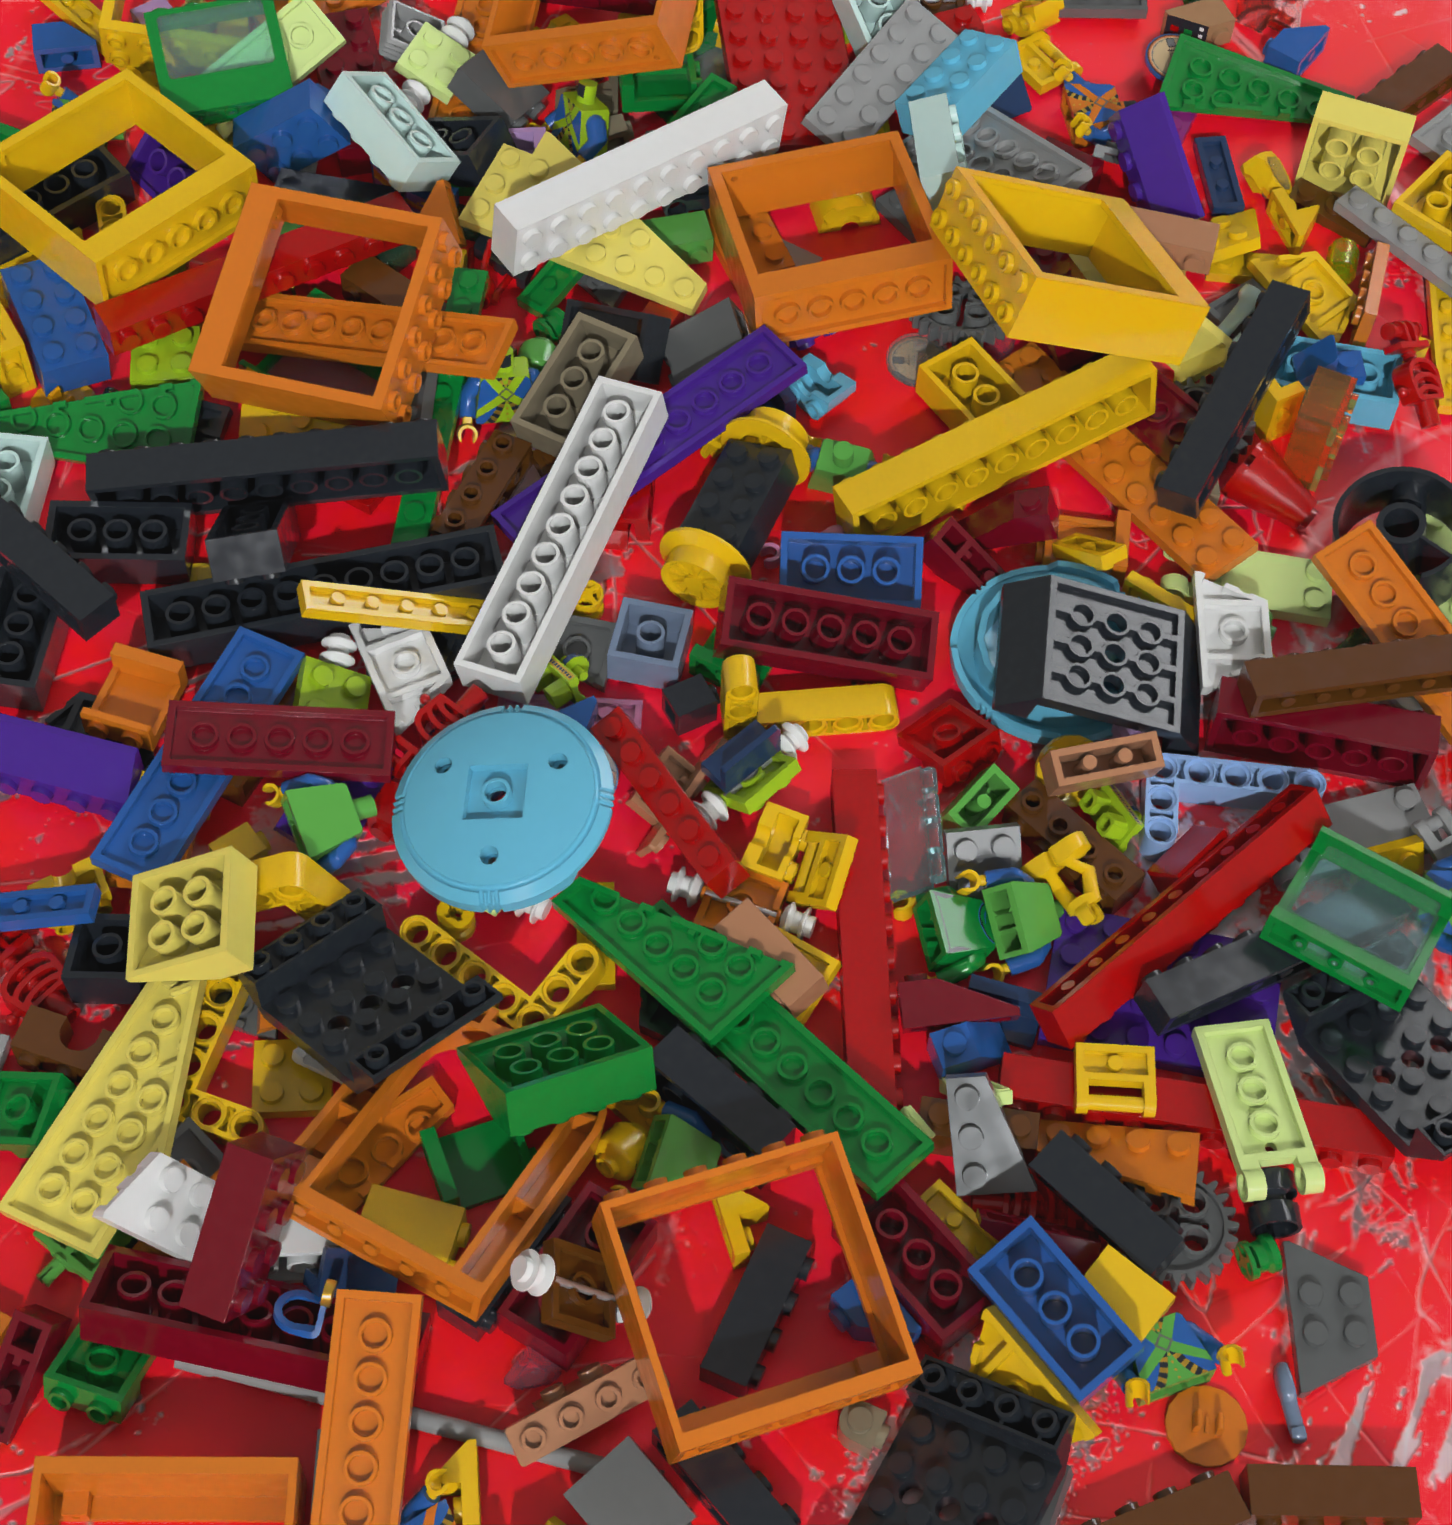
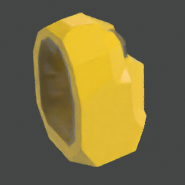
M1272 151L1259 153L1240 167L1242 175L1245 177L1252 192L1261 194L1264 199L1269 200L1273 189L1284 187L1288 195L1292 191L1290 178L1281 160Z

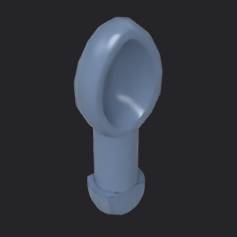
M1278 1362L1273 1372L1275 1388L1281 1402L1291 1441L1295 1444H1302L1307 1440V1433L1297 1402L1293 1377L1286 1362Z

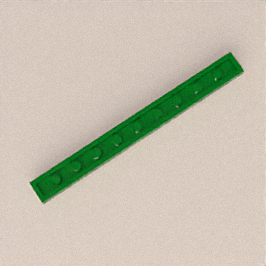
M711 72L667 124L738 92L737 86ZM549 260L516 298L518 306L538 318H545L551 309L559 305L584 274Z
M455 268L452 279V291L447 300L445 311L481 315L489 282L488 271ZM438 374L432 419H437L447 451V458H449L460 410L462 389L467 377ZM441 491L402 495L391 544L431 536L430 525L436 516Z

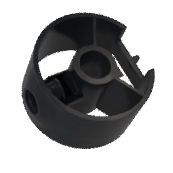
M1405 466L1380 469L1355 481L1342 494L1335 507L1332 524V543L1346 535L1362 519L1380 512L1376 519V527L1414 576L1417 574L1421 576V586L1437 607L1445 603L1452 597V554L1426 538V514L1440 520L1452 531V483L1431 471Z

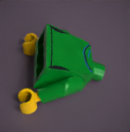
M941 886L916 892L915 897H911L903 891L897 892L893 896V906L897 907L893 910L896 920L906 921L914 914L928 971L936 973V976L932 978L956 984L984 966L986 957L995 949L996 942L993 937L986 906L981 899L961 896L957 894L956 889L950 886Z

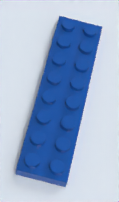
M240 626L192 701L278 705L297 676L305 653ZM162 745L91 854L90 860L92 865L132 882V877L135 874L179 862L231 781L232 775L162 772Z

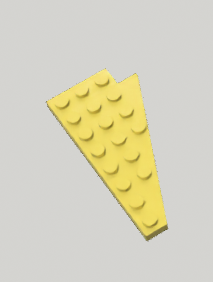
M548 131L544 133L532 154L503 143L458 217L460 226L492 238L494 204L582 163ZM640 218L633 219L612 232H606L595 237L587 244L574 247L560 257L549 259L572 270L574 269L690 316H694L708 291L707 283Z
M207 980L146 983L1 1200L0 1213L97 1260L99 1259L117 1229L92 1217L94 1210L99 1205H107L119 1192L116 1187L127 1176L132 1175L136 1171L137 1165L150 1152H161L171 1157Z

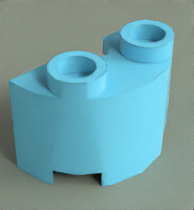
M809 352L801 358L807 364L808 373L789 386L797 398V405L808 413L812 419L819 420L854 393L857 382L841 372L836 375L832 374L826 362Z

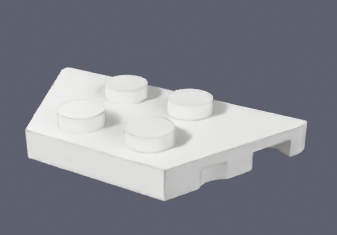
M1194 571L1192 585L1200 695H1207L1217 691L1222 676L1239 677L1244 661L1257 657H1273L1268 600L1252 593H1244L1238 587L1229 583H1225L1224 587L1204 579L1206 573Z
M360 623L349 624L351 635L357 644L358 651L384 710L395 711V735H400L415 721L417 712L424 706L419 701L422 694H428L432 700L438 694H444L453 685L447 666L430 631L388 626L361 628Z
M150 1152L137 1165L136 1171L132 1175L127 1176L116 1187L119 1192L107 1205H99L94 1210L92 1217L177 1259L192 1262L216 1181L161 1152Z

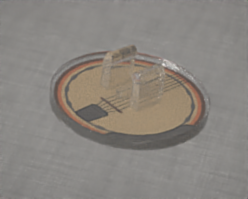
M918 333L906 334L897 338L889 346L886 354V365L896 380L908 386L916 387L918 365L949 348L946 344L939 346V339L927 341L928 334L920 336Z

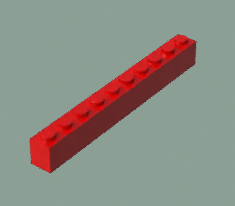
M398 191L365 202L366 204L413 212ZM302 226L283 233L279 236L258 301L404 244L310 226ZM227 255L93 305L97 330L113 355L116 356L126 351H131L144 344L204 322Z
M832 769L830 784L832 833L847 834L858 839L854 858L836 910L838 959L842 965L839 970L843 1059L849 1067L900 1111L903 1108V1088L896 1087L895 1075H901V1053L894 1052L893 1040H898L899 1019L898 1016H891V1005H896L897 986L896 982H889V970H894L895 954L894 947H887V936H892L893 922L892 914H885V903H890V881L883 880V870H888V848H881V838L886 837V815H879V805H884V784L877 783V769Z
M1296 784L1288 785L1029 1004L1047 1041L1072 1049L1076 1042H1084L1087 1039V1035L1101 1023L1110 1020L1116 1010L1128 1000L1133 999L1142 986L1140 981L1143 977L1157 969H1160L1162 973L1165 972L1173 961L1180 955L1190 951L1195 942L1207 932L1217 928L1223 918L1233 910L1241 907L1245 903V899L1258 888L1268 884L1273 875L1284 866L1291 864L1302 850L1308 845L1313 844L1322 826L1329 828L1333 825L1317 789Z
M1003 1052L997 1083L1013 1090V1104L1002 1105V1108L1040 1113V1118L1045 1120L1200 1133V1146L1213 1150L1222 1147L1228 1148L1207 1084L1156 1076L1157 1109L1155 1118L1142 1117L1141 1113L1088 1110L1087 1114L1074 1113V1063ZM1089 1086V1094L1142 1097V1089ZM1297 1099L1318 1161L1322 1167L1331 1169L1341 1166L1354 1168L1367 1175L1386 1173L1395 1158V1146L1359 1108ZM1265 1147L1267 1152L1274 1151L1271 1147Z

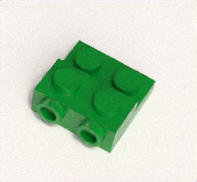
M0 1071V1150L11 1151L19 1158H30L77 1086L63 1073Z
M78 1323L43 1375L44 1398L48 1400L53 1408L59 1411H68L71 1407L84 1411L88 1418L97 1424L105 1425L109 1421L121 1424L140 1395V1382L157 1356L80 1340V1325Z

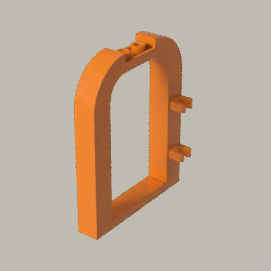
M493 1007L369 1089L356 1094L343 1083L294 1142V1144L306 1148L303 1161L306 1162V1170L301 1182L295 1186L291 1201L294 1203V1209L290 1219L475 1322L478 1321L510 1276V1267L513 1260L522 1251L529 1249L594 1157L602 1135L607 1107L601 1111L586 1112L571 1117L567 1122L556 1125L454 1266L447 1264L326 1197L321 1192L331 1187L338 1178V1172L376 1123H382L390 1113L392 1103L425 1062L435 1054L447 1050H457L456 1047L512 1030L497 1024L499 1010Z

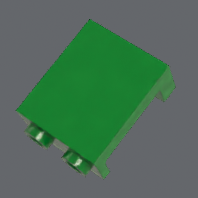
M693 52L686 54V64L682 65V68L618 75L622 113L679 110L703 83L702 77H700L699 60L694 61Z

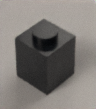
M701 673L662 689V710L678 736L717 720V704H720L719 694L713 684H707Z

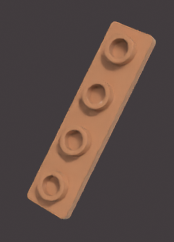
M722 736L711 743L695 766L669 745L661 750L659 757L689 797L695 798L707 783L703 779L706 774L701 771V763L727 743L728 740ZM634 789L625 804L653 826L635 852V854L642 858L652 851L655 854L658 853L667 843L670 836L666 834L667 831Z
M635 1358L615 1368L606 1363L602 1366L599 1362L592 1363L577 1372L579 1378L564 1386L563 1382H558L540 1392L541 1399L532 1403L536 1411L504 1428V1433L518 1463L522 1467H526L648 1400ZM663 1370V1373H664V1376H665V1379H666V1382H667V1385H668V1388H669V1387H670V1383H669V1381H668V1379H667V1376H666V1374H665V1372H664V1370Z

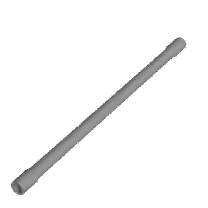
M174 1360V1368L206 1377H218L324 1405L325 1393ZM412 1407L411 1429L464 1443L468 1439H476L477 1446L515 1456L504 1430ZM562 1446L538 1459L536 1462L586 1474L604 1457ZM659 1469V1470L662 1472V1474L664 1475L665 1470Z

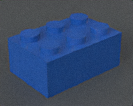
M310 78L233 119V148L255 163L256 168L273 183L276 182L281 168L300 171L350 145L351 136L345 126L333 117L332 111L325 104L324 99L327 94Z

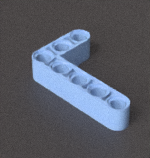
M1162 753L1165 767L1157 774L1165 778L1154 775L1153 777L1141 780L1140 813L1142 815L1141 822L1144 824V827L1139 832V852L1146 860L1155 863L1174 845L1178 833L1179 802L1260 810L1290 784L1315 787L1322 799L1326 790V779L1320 772L1310 768ZM1192 778L1199 779L1201 782L1195 781ZM1228 782L1235 783V784L1238 785V786L1231 785V784L1228 783ZM1153 805L1161 806L1164 809H1158ZM1152 837H1158L1164 841H1157Z

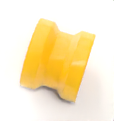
M589 579L572 615L598 620L602 617L604 613V592L599 583Z
M442 901L439 903L436 912L438 926L458 942L469 939L476 929L475 912L459 909Z

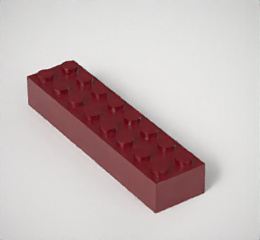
M108 1244L79 1305L80 1340L325 1393L336 1297H333L330 1308L327 1307L321 1332L315 1339H307L289 1334L279 1328L273 1318L275 1302L282 1294L292 1290L313 1292L305 1286L268 1278L266 1281L270 1283V1288L264 1303L224 1324L178 1306L191 1265L190 1261ZM295 1299L287 1302L282 1308V1312L289 1321L294 1323L316 1325L320 1304ZM422 1312L415 1384L429 1344L431 1314Z

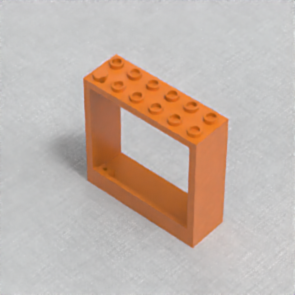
M493 0L481 46L508 88L682 68L697 0H657L653 15L539 30L533 29L541 0Z
M898 130L707 167L711 220L751 333L765 324L785 343L952 309L953 259L929 226L933 210ZM894 187L917 241L916 243L758 274L737 217Z
M251 182L188 371L211 397L343 425L369 426L386 421L393 423L410 422L412 416L411 404L414 395L420 391L422 385L421 373L423 366L431 357V341L434 332L439 330L441 326V310L445 299L450 297L452 291L451 279L454 269L458 268L461 263L462 250L446 222L441 217ZM284 222L421 248L373 396L235 368Z
M823 1129L815 1130L801 1136V1142L786 1146L785 1141L775 1142L761 1149L762 1154L747 1158L746 1153L735 1154L724 1159L722 1166L708 1170L706 1165H699L684 1171L683 1178L669 1182L667 1177H659L644 1183V1189L630 1194H628L627 1189L610 1192L604 1195V1201L599 1203L591 1220L592 1227L669 1465L905 1388L923 1373L838 1131L825 1134ZM814 1169L878 1351L857 1357L851 1362L678 1418L617 1229Z
M35 1456L26 1525H61V1522H245L304 1525L307 1480L299 1457Z

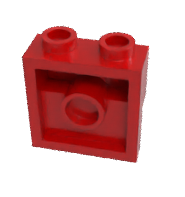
M949 698L896 734L898 745L921 760L924 772L947 788L955 782H966L971 777L973 770L981 764H992L995 762L1002 750L999 729L953 698Z

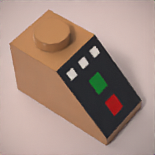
M1200 0L1165 10L1160 34L1180 35L1182 33L1215 46H1221L1231 41L1236 19L1223 0Z

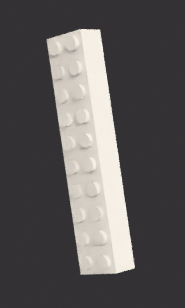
M764 79L494 204L491 250L510 273L516 276L524 271L534 269L537 265L553 257H560L574 247L587 244L595 237L606 232H612L633 219L642 218L646 213L656 208L667 206L677 198L696 192L699 188L708 184L707 167L773 155L780 147L788 104Z
M598 375L453 663L463 686L470 687L472 684H475L486 693L522 704H529L668 419L662 392Z

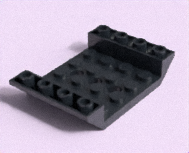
M1047 575L1003 585L992 710L1027 718L1036 705L1144 733L1156 731L1157 736L1163 737L1162 753L1199 755L1201 695L1196 627L1185 610L1055 575ZM1107 621L1115 622L1119 629H1121V632L1113 631L1108 626ZM1105 651L1115 653L1120 663L1110 661ZM1103 682L1112 683L1118 694H1113L1106 690Z
M360 888L347 894L329 907L254 952L253 970L237 974V977L263 1017L356 1094L376 1085L503 1000L502 993L478 975L462 984L388 929L382 904ZM403 986H411L409 989L400 988ZM373 1006H380L376 1010L369 1008ZM339 1027H348L346 1030L343 1031L337 1029Z
M1400 933L1364 950L1400 970L1408 968L1417 952ZM1323 971L1284 990L1282 996L1299 1046L1404 1156L1444 1161L1452 1156V1012L1419 979H1417L1412 992L1400 1012ZM1431 1045L1441 1046L1448 1053L1436 1052L1432 1049ZM1410 1060L1416 1063L1419 1069L1407 1067L1402 1061ZM1373 1076H1383L1387 1078L1391 1084L1385 1082H1377Z
M925 1354L920 1363L923 1373L906 1388L913 1406L848 1525H980L987 1520L996 1521L998 1525H1040L1066 1472L1076 1415ZM919 1488L923 1490L922 1498L917 1503L905 1504L902 1502L903 1495L909 1489ZM948 1504L959 1505L960 1512L956 1518L949 1521L939 1518V1513L944 1506Z

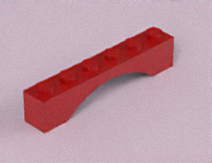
M617 706L590 728L704 883L717 896L723 899L751 876L730 847L686 794L643 732L620 706Z

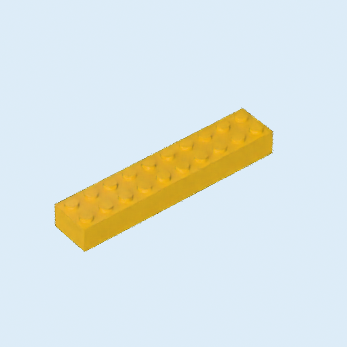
M1109 354L1095 362L1085 364L1070 374L1057 377L1051 383L1034 391H1028L1009 403L996 406L988 413L975 419L967 420L946 433L938 434L925 443L906 449L901 454L883 463H877L862 473L845 478L840 483L832 486L836 523L842 526L845 534L902 536L1155 414L1157 368L1148 360Z

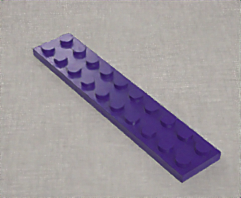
M764 324L665 392L663 397L668 419L630 497L724 432L728 422L747 416L754 408L760 407L807 374V364ZM548 474L490 513L493 522L513 543Z

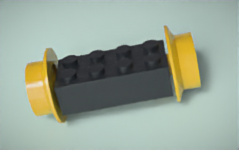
M771 407L754 408L746 417H739L728 422L726 430L721 433L723 451L680 527L666 532L661 539L660 553L665 562L661 569L662 580L674 595L691 605L701 608L719 607L721 588L729 575L752 579L751 568L794 487L802 483L809 475L811 462L806 451L809 444L808 435L795 418L781 410Z

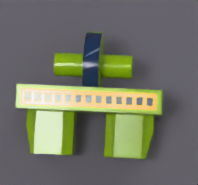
M580 653L563 656L560 661L552 655L535 691L538 693L543 690L549 704L556 710L569 701L575 704L586 699L578 691V684L580 681H585L588 678L589 661Z
M1114 784L1102 786L1099 790L1090 788L1079 801V806L1083 812L1089 814L1095 822L1096 830L1101 837L1106 838L1122 853L1126 851L1130 839L1137 835L1144 827V824L1141 822L1142 815L1135 806H1130Z

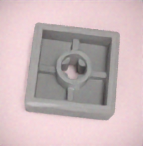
M390 0L382 12L379 54L389 62H397L425 22H428L438 30H441L446 23L444 20L397 0Z

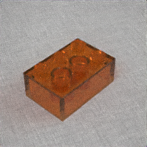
M1319 365L1298 413L1283 461L1306 489L1316 492L1320 479L1328 480L1334 464L1333 461L1328 459L1335 460L1344 439L1343 436L1352 417L1346 415V412L1349 414L1353 413L1359 398V394L1353 393L1358 381L1357 378Z

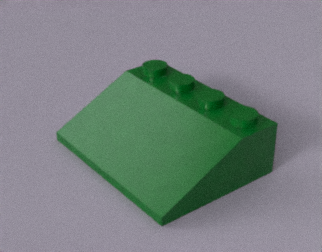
M600 1003L456 1047L459 1059L493 1120L510 1137L525 1136L532 1133L534 1129L549 1124L565 1123L571 1117L586 1112L601 1111L607 1105L622 1100H634L641 1097L643 1093L657 1089L652 1045Z

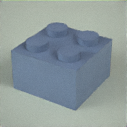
M623 597L607 653V679L664 689L680 682L693 635L694 610Z

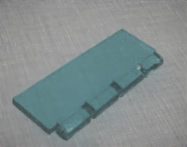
M919 766L881 780V783L884 784L883 810L884 815H886V848H888L890 898L894 903L935 889L934 883L939 884L947 879L945 856L943 854L942 825L940 824V801L937 794V770L934 767L922 768Z

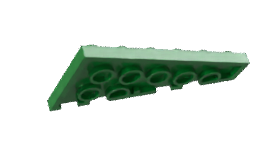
M1182 33L1177 41L1159 93L1165 92L1171 111L1312 124L1322 91L1355 99L1353 95Z
M191 379L190 382L178 384L171 382L159 384V387L142 390L135 388L88 396L82 400L70 402L66 400L53 402L52 405L34 408L27 406L0 411V432L48 437L55 460L85 465L86 454L98 453L105 449L118 451L133 449L137 446L158 447L168 446L175 442L184 444L194 443L204 388L196 379Z
M580 876L551 900L553 908L692 1032L699 1036L710 1048L715 1046L796 972L794 963L784 959L778 961L763 955L762 950L752 946L746 948L727 940L725 935L676 915L670 917L657 912L654 906L641 902V904L621 897L617 891Z

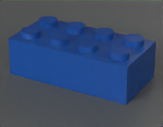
M40 259L0 269L4 296L45 396L48 397V394L57 386L61 388L62 393L110 380L109 354L83 294Z
M781 531L779 584L920 609L924 537Z
M1031 1215L967 1269L969 1278L991 1304L998 1308L1080 1406L1086 1403L1144 1352L1145 1346Z

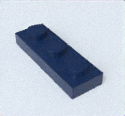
M1226 136L1194 138L1193 150L1211 216H1226L1244 211L1245 204Z

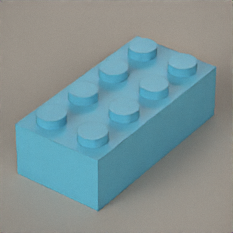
M964 29L895 101L902 133L913 136L909 101L946 93L949 105H956L959 127L963 136L1023 72L1017 40Z
M1296 337L1274 377L1281 387L1296 381L1292 365L1293 355L1320 341L1319 339ZM1336 342L1337 351L1361 350L1367 376L1364 385L1303 386L1306 391L1298 415L1389 430L1399 406V397L1392 381V371L1396 366L1402 364V354L1385 355L1383 350Z

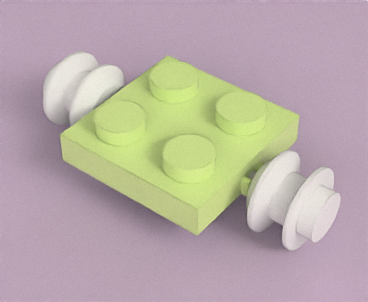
M449 17L447 25L443 26L441 30L425 22L393 69L408 79L403 82L402 89L400 90L420 113L423 112L424 105L430 102L431 95L446 105L454 96L447 88L458 68L475 56L474 53L466 49L469 41L474 38L475 31L470 21L464 17Z

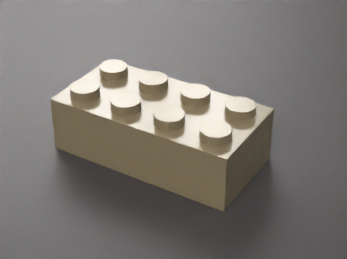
M578 312L510 420L517 438L532 443L533 448L557 458L598 375L626 383L630 381L644 358L637 335Z

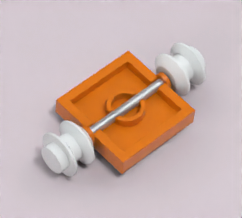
M682 866L679 872L673 871L669 878L666 892L672 894L671 902H675L680 896L686 898L687 907L690 908L700 898L702 902L693 923L714 931L713 927L748 897L774 925H779V928L788 933L797 934V938L801 940L804 937L810 939L817 917L811 915L812 907H809L803 913L797 911L796 902H792L785 907L784 911L781 910L789 891V883L779 882L747 870L751 876L721 899L707 885H704V881L698 873L694 877L686 875L685 866Z

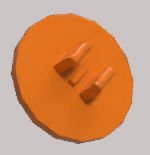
M1209 1385L1192 1386L1177 1394L1169 1404L1164 1420L1167 1440L1175 1453L1190 1464L1202 1468L1222 1467L1235 1460L1245 1447L1248 1434L1246 1415L1237 1400L1224 1390Z

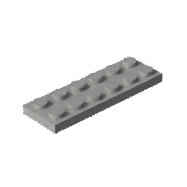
M906 0L805 116L801 124L825 144L875 135L896 111L895 101L958 35L918 1Z

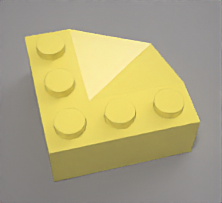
M1322 91L1294 185L1300 178H1303L1337 197H1341L1357 185L1387 207L1417 116Z
M228 846L133 875L125 980L130 983L216 980L253 970L258 866L234 847Z

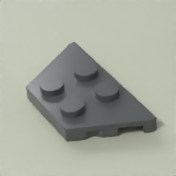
M1283 1241L1280 1246V1253L1283 1262L1282 1270L1297 1397L1304 1398L1319 1387L1345 1377L1348 1372L1360 1369L1374 1362L1378 1357V1348L1368 1277L1290 1241Z

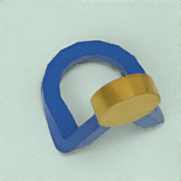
M329 1278L326 1280L322 1297H318L306 1290L287 1291L279 1296L273 1311L276 1325L283 1331L307 1339L317 1338L323 1326L327 1307L330 1308L337 1281ZM295 1299L320 1304L316 1325L289 1321L284 1316L282 1308L287 1302Z

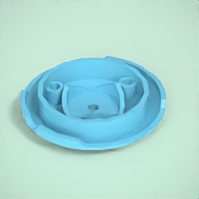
M1057 560L1048 565H1036L1011 570L989 580L985 586L980 587V590L977 589L976 593L966 600L956 616L949 646L950 664L954 678L971 706L976 711L980 710V715L985 714L986 720L991 719V724L1004 732L1033 743L1047 745L1051 740L1065 734L1081 735L1093 742L1103 741L1112 737L1113 733L1111 730L1113 724L1036 705L1027 718H1022L992 710L1001 591L1004 584L1055 575L1125 594V592L1120 591L1118 579L1087 565ZM1107 621L1108 626L1113 631L1121 632V629H1119L1115 622ZM1105 651L1110 661L1120 663L1115 653ZM1103 682L1106 690L1110 693L1118 694L1112 683Z
M509 705L507 709L505 706H498L470 714L435 735L416 754L404 772L395 794L396 802L393 803L395 808L392 810L395 814L392 816V833L396 849L405 867L417 883L430 895L450 906L473 912L483 913L487 910L491 913L492 910H495L498 913L501 909L503 912H509L538 904L571 885L578 871L585 866L601 844L612 818L613 810L611 807H614L612 801L615 800L614 795H612L615 793L611 766L597 739L579 722L558 711L532 705H523L522 708L519 705H516L515 708ZM498 791L506 793L502 799L491 801L494 793Z

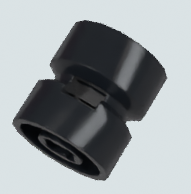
M1281 1167L1262 1168L1267 1182V1197L1265 1200L1250 1202L1252 1206L1248 1208L1247 1216L1251 1235L1257 1237L1259 1234L1269 1233L1273 1239H1280L1297 1234L1302 1230L1303 1225L1300 1206L1297 1202L1293 1201L1298 1195L1293 1171Z

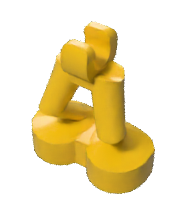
M1076 831L1055 843L1048 849L1049 851L1039 854L1021 867V870L1033 877L1037 883L1047 881L1052 893L1070 917L1077 916L1083 926L1096 925L1104 919V913L1097 904L1102 898L1098 887L1096 870L1094 866L1079 861L1092 846L1083 831ZM1064 867L1082 874L1084 894L1076 897L1059 877L1058 873Z

